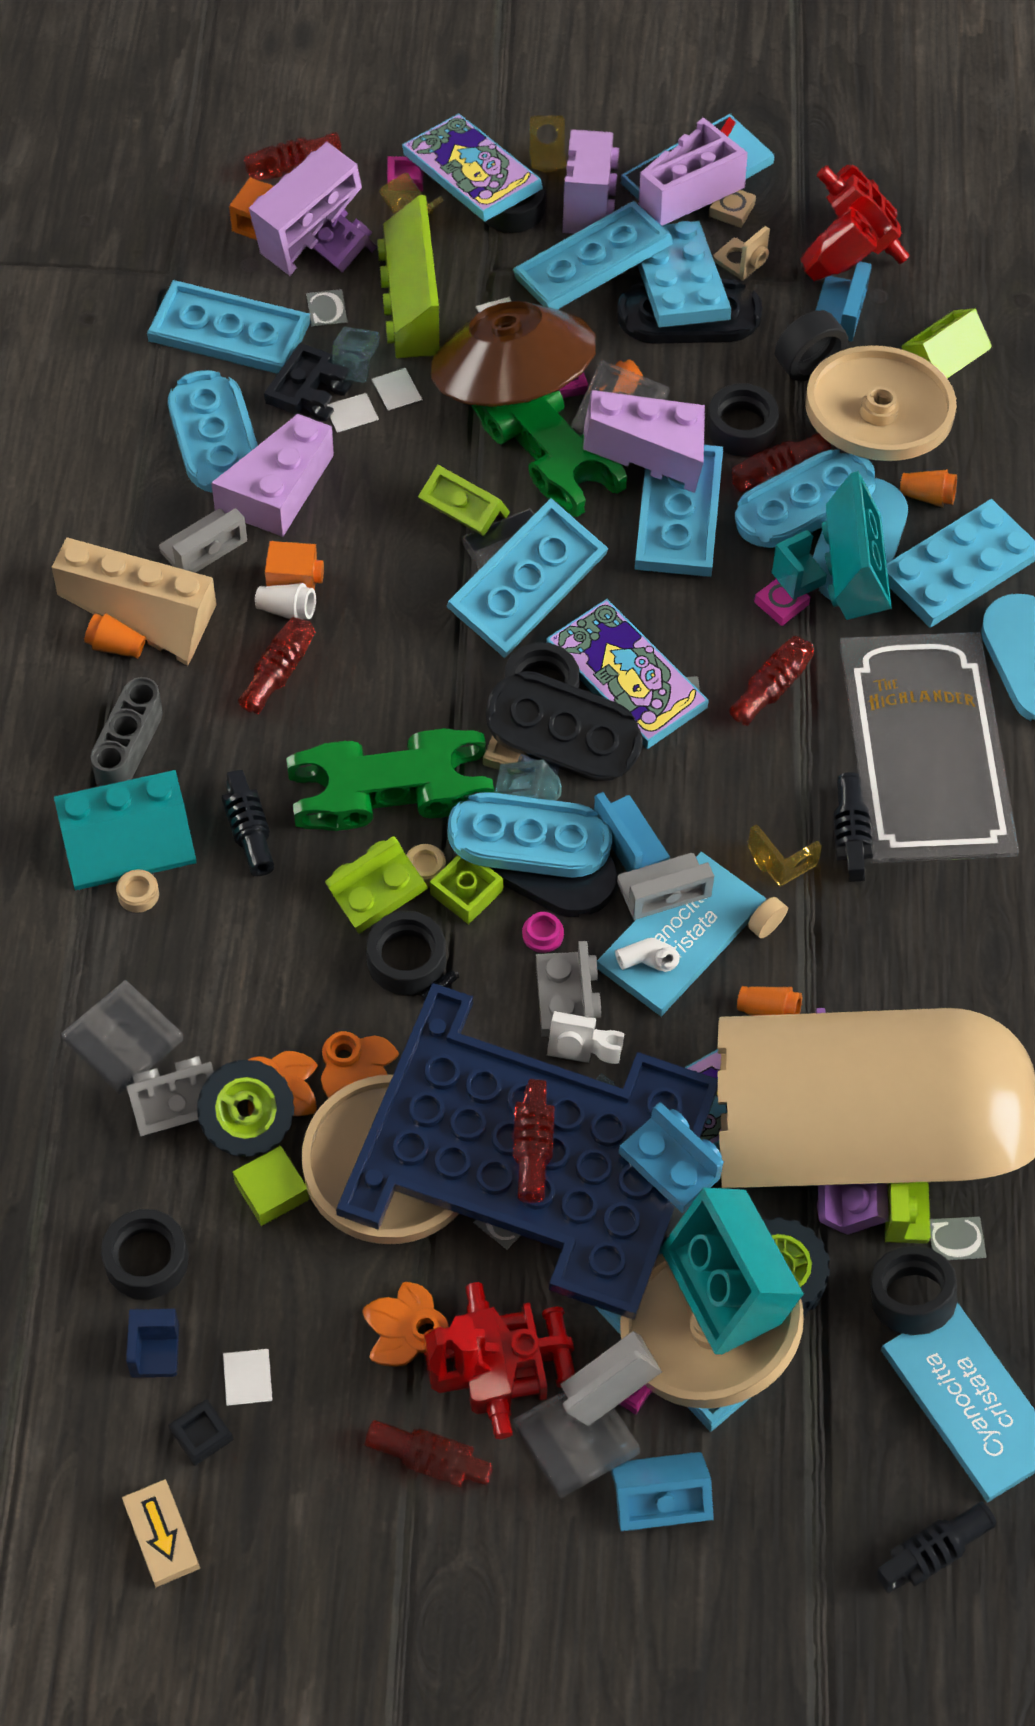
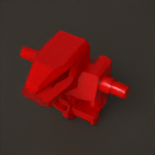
M855 165L844 166L837 175L828 166H824L817 173V177L825 184L826 189L829 191L830 194L826 198L838 218L803 253L801 262L805 268L804 272L813 281H817L848 271L872 251L879 254L883 250L886 254H890L898 264L904 263L910 254L902 247L901 242L898 240L901 236L900 223L896 220L897 210L882 195L876 182L873 179L869 180Z
M474 1282L465 1287L468 1299V1314L455 1316L449 1328L438 1327L424 1333L425 1358L430 1385L438 1393L469 1388L471 1411L475 1414L488 1413V1418L492 1421L495 1439H505L513 1435L509 1417L511 1415L512 1399L538 1394L539 1401L547 1400V1382L543 1362L554 1360L558 1377L556 1384L557 1387L562 1388L561 1384L575 1374L571 1356L575 1348L572 1338L567 1336L563 1318L565 1313L563 1307L555 1306L542 1311V1317L546 1321L549 1337L538 1338L530 1302L523 1303L522 1312L499 1315L494 1307L490 1308L489 1302L486 1301L483 1284L481 1282ZM446 1358H451L454 1371L447 1372Z

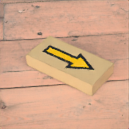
M166 1479L122 1497L155 1587L200 1569Z

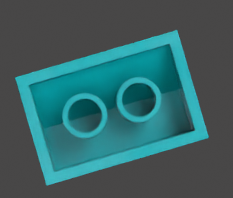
M855 471L850 473L826 503L827 521L822 522L823 535L826 543L830 546V552L825 553L826 566L829 574L833 575V583L828 585L829 597L833 607H840L846 620L892 609L881 513L860 472Z
M176 770L54 796L75 891L116 882L122 875L131 870L140 869L156 873L197 863Z
M703 1187L660 1249L714 1354L722 1355L781 1325L804 1295L746 1190Z

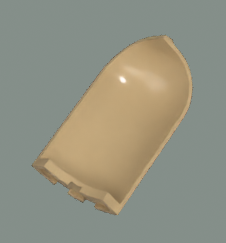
M958 1008L719 1017L718 1054H721L720 1070H718V1104H727V1113L721 1114V1131H719L720 1153L724 1161L721 1172L722 1188L975 1180L1014 1171L1025 1166L1035 1158V1072L1033 1064L1018 1038L1001 1023L986 1015Z

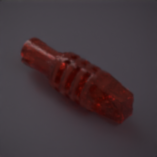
M336 132L315 139L307 140L306 138L299 137L295 141H286V144L283 142L278 143L276 147L274 145L267 146L244 157L246 173L249 178L256 180L280 177L282 172H285V174L290 173L311 152L316 151L326 142L342 152L339 136Z
M817 433L802 441L794 442L787 440L782 442L781 445L777 444L772 448L755 453L744 462L733 467V485L739 492L752 489L812 456L830 450L831 443Z
M292 617L279 633L274 636L271 644L268 645L260 657V661L254 666L255 676L238 699V703L243 709L250 713L253 711L254 714H260L275 689L284 687L287 679L290 678L293 670L296 669L299 661L304 657L315 634L311 622Z
M794 635L778 648L749 679L748 690L729 708L733 719L737 722L742 720V725L748 726L763 707L777 702L781 695L787 691V688L798 679L813 657V644Z
M529 1079L524 1092V1102L516 1101L513 1157L519 1164L518 1199L526 1203H539L544 1200L546 1165L553 1158L554 1106L546 1105V1080Z
M373 1420L366 1436L365 1446L403 1459L402 1464L406 1465L407 1469L461 1487L463 1479L487 1486L493 1470L491 1463L472 1456L474 1447L421 1428L418 1430L414 1429L411 1433Z

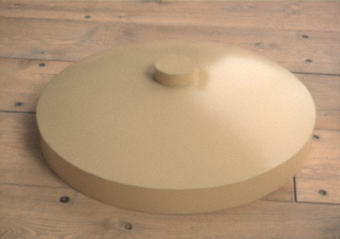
M887 346L853 347L827 357L812 372L805 397L808 418L816 431L824 439L847 453L881 461L910 459L936 448L951 431L957 407L952 385L936 366L918 355Z
M378 1075L358 1080L329 1097L313 1116L305 1133L302 1147V1168L305 1185L309 1196L319 1212L332 1225L344 1233L360 1240L378 1244H402L425 1238L444 1228L459 1214L395 1191L379 1230L337 1216V1205L393 1075Z
M661 1253L656 1260L636 1319L632 1320L621 1316L620 1334L621 1339L632 1331L639 1334L661 1369L662 1373L645 1384L652 1392L665 1400L685 1407L719 1408L733 1405L755 1396L771 1385L784 1372L793 1359L801 1340L804 1322L803 1306L800 1299L781 1325L722 1355L714 1354L666 1259Z

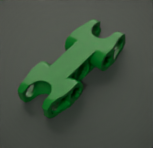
M559 390L525 403L498 407L471 405L480 419L483 429L498 444H503L515 438L534 458L535 461L529 463L528 466L532 481L548 500L552 498L571 516L578 517L585 513L584 504L586 498L578 485L582 482L595 481L601 483L610 492L616 494L626 489L627 474L622 464L584 450V433L578 435L561 417L559 412L564 410V400Z
M446 728L417 732L408 739V750L365 756L361 744L354 741L324 743L317 747L297 752L286 758L289 780L296 783H318L326 789L317 796L304 798L293 804L295 826L304 829L332 831L356 829L368 825L373 820L372 809L417 803L418 812L423 817H449L453 807L459 802L462 804L464 801H467L472 793L494 792L492 779L486 776H464L454 770L460 764L476 761L484 756L486 752L484 733L474 730ZM466 744H473L472 746L460 747ZM311 764V766L300 767L302 765Z

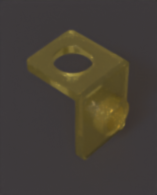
M564 116L530 117V161L532 169L553 172L558 169L567 168ZM544 124H551L557 129V138L551 143H543L537 137L538 129Z
M403 173L379 190V193L394 215L417 196L422 195L408 173ZM442 196L429 204L427 202L428 216L443 203L444 199Z
M757 824L751 827L748 847L758 868L763 872L767 871L779 887L817 866L822 848L819 841H816L785 859ZM808 857L805 862L795 867L802 859Z

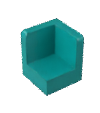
M808 530L776 544L772 574L793 600L826 583L827 574L810 554L813 536Z

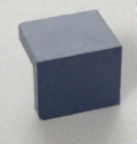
M129 1309L126 1361L131 1378L175 1377L177 1375L179 1322L176 1310Z

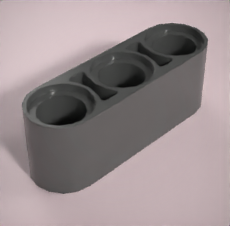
M134 678L124 686L92 749L90 758L98 787L133 778L162 719L163 711L158 685L150 678ZM111 765H116L113 768H106Z

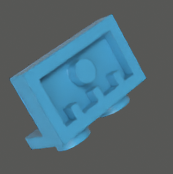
M659 1102L653 1107L651 1118L620 1145L619 1154L683 1214L703 1187L711 1188L720 1180L724 1161L720 1151L712 1142L707 1139L701 1140L689 1129V1124L682 1114L674 1109L669 1110Z

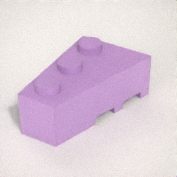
M703 117L697 122V129L690 135L684 134L678 139L677 147L671 152L664 151L640 173L639 206L663 226L745 188L748 152Z
M571 130L569 157L566 168L567 177L565 176L563 233L575 234L614 212L615 200L608 199V195L616 194L617 173H610L611 169H618L619 148L612 147L613 132Z
M326 142L319 149L311 152L293 171L285 174L267 193L259 196L249 207L260 253L291 276L297 268L293 264L296 258L306 246L311 250L318 242L317 238L314 237L327 220L334 223L362 188L357 164Z
M592 390L585 418L583 449L627 467L631 462L651 470L650 476L660 480L663 475L685 483L684 489L695 493L704 463L705 405Z
M300 414L294 416L211 483L215 510L222 509L225 513H228L236 508L245 517V523L283 537L334 456L332 426Z

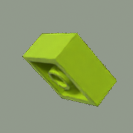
M459 855L430 881V895L468 925L503 892V878L489 867L472 864Z
M281 1145L233 1171L234 1182L261 1226L309 1200V1194L304 1181Z

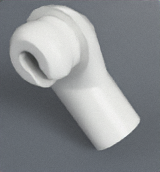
M647 938L615 950L617 962L622 970L643 963L659 971L668 972L673 970L680 960L679 954L674 947L655 938Z

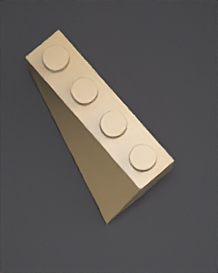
M66 538L51 567L58 596L93 615L95 613L99 615L109 614L137 631L140 635L146 636L147 644L160 651L165 649L176 655V660L187 666L216 607L212 577L71 538Z

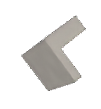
M236 508L228 513H225L222 509H217L159 545L160 552L173 567L196 573L247 542L245 517Z
M688 853L619 874L617 883L633 920L711 897L714 874L708 862L699 865L695 854Z
M632 1331L561 1384L568 1398L562 1405L569 1415L590 1426L662 1373L642 1337L635 1331Z

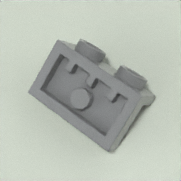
M579 941L578 952L536 954L542 1037L550 1036L554 1011L590 1018H601L600 993H592L591 981L598 979L596 955L588 954L587 941Z
M200 1056L174 1063L177 1072L160 1076L158 1068L132 1075L134 1084L126 1086L140 1136L198 1120V1097L203 1084L214 1072L211 1062L202 1064Z

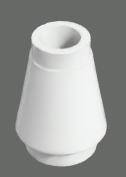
M304 583L259 586L256 591L255 606L259 610H264L297 622H301L303 619H311L314 614L316 594L313 588H307Z

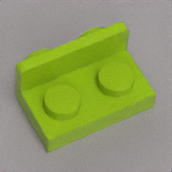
M395 836L386 841L383 840L375 843L368 849L365 855L353 863L341 865L325 881L333 897L358 934L428 889L425 881L411 863Z
M928 1182L887 1183L889 1221L885 1222V1242L928 1243L931 1237Z

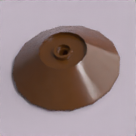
M521 301L499 303L475 315L443 343L432 358L431 379L443 395L466 405L498 407L529 402L560 390L584 372L596 354V334L582 318L558 309Z

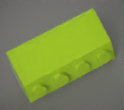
M419 195L383 223L384 239H377L379 261H386V266H380L381 288L389 289V293H383L384 316L391 315L392 321H386L387 344L394 343L396 358L434 356L439 350V303L426 195Z

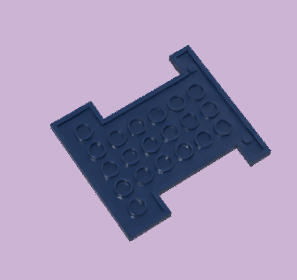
M432 983L337 1205V1216L379 1230L394 1192L408 1195L562 1249L549 1283L550 1291L635 1320L675 1206L619 1154V1147L651 1118L653 1107L659 1102L669 1110L674 1109L682 1114L689 1124V1129L701 1138L718 1091V1079L639 1052L635 1056L623 1089L461 1034L473 1005V996Z

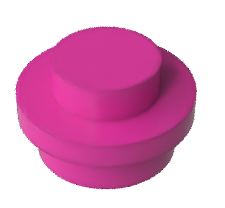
M538 912L525 921L522 928V938L531 950L547 953L561 945L564 938V928L560 920L553 914Z

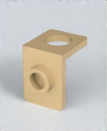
M764 226L745 243L738 238L731 239L713 255L714 262L742 281L745 280L766 262L769 255L768 241L770 229ZM733 251L742 252L741 263L730 262L727 259V255Z

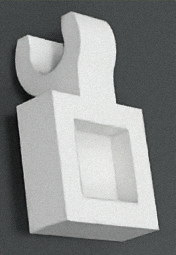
M554 1011L547 1055L589 1063L591 1053H593L606 1063L617 1064L620 1061L624 1033L614 1030L604 1031L595 1029L596 1018Z

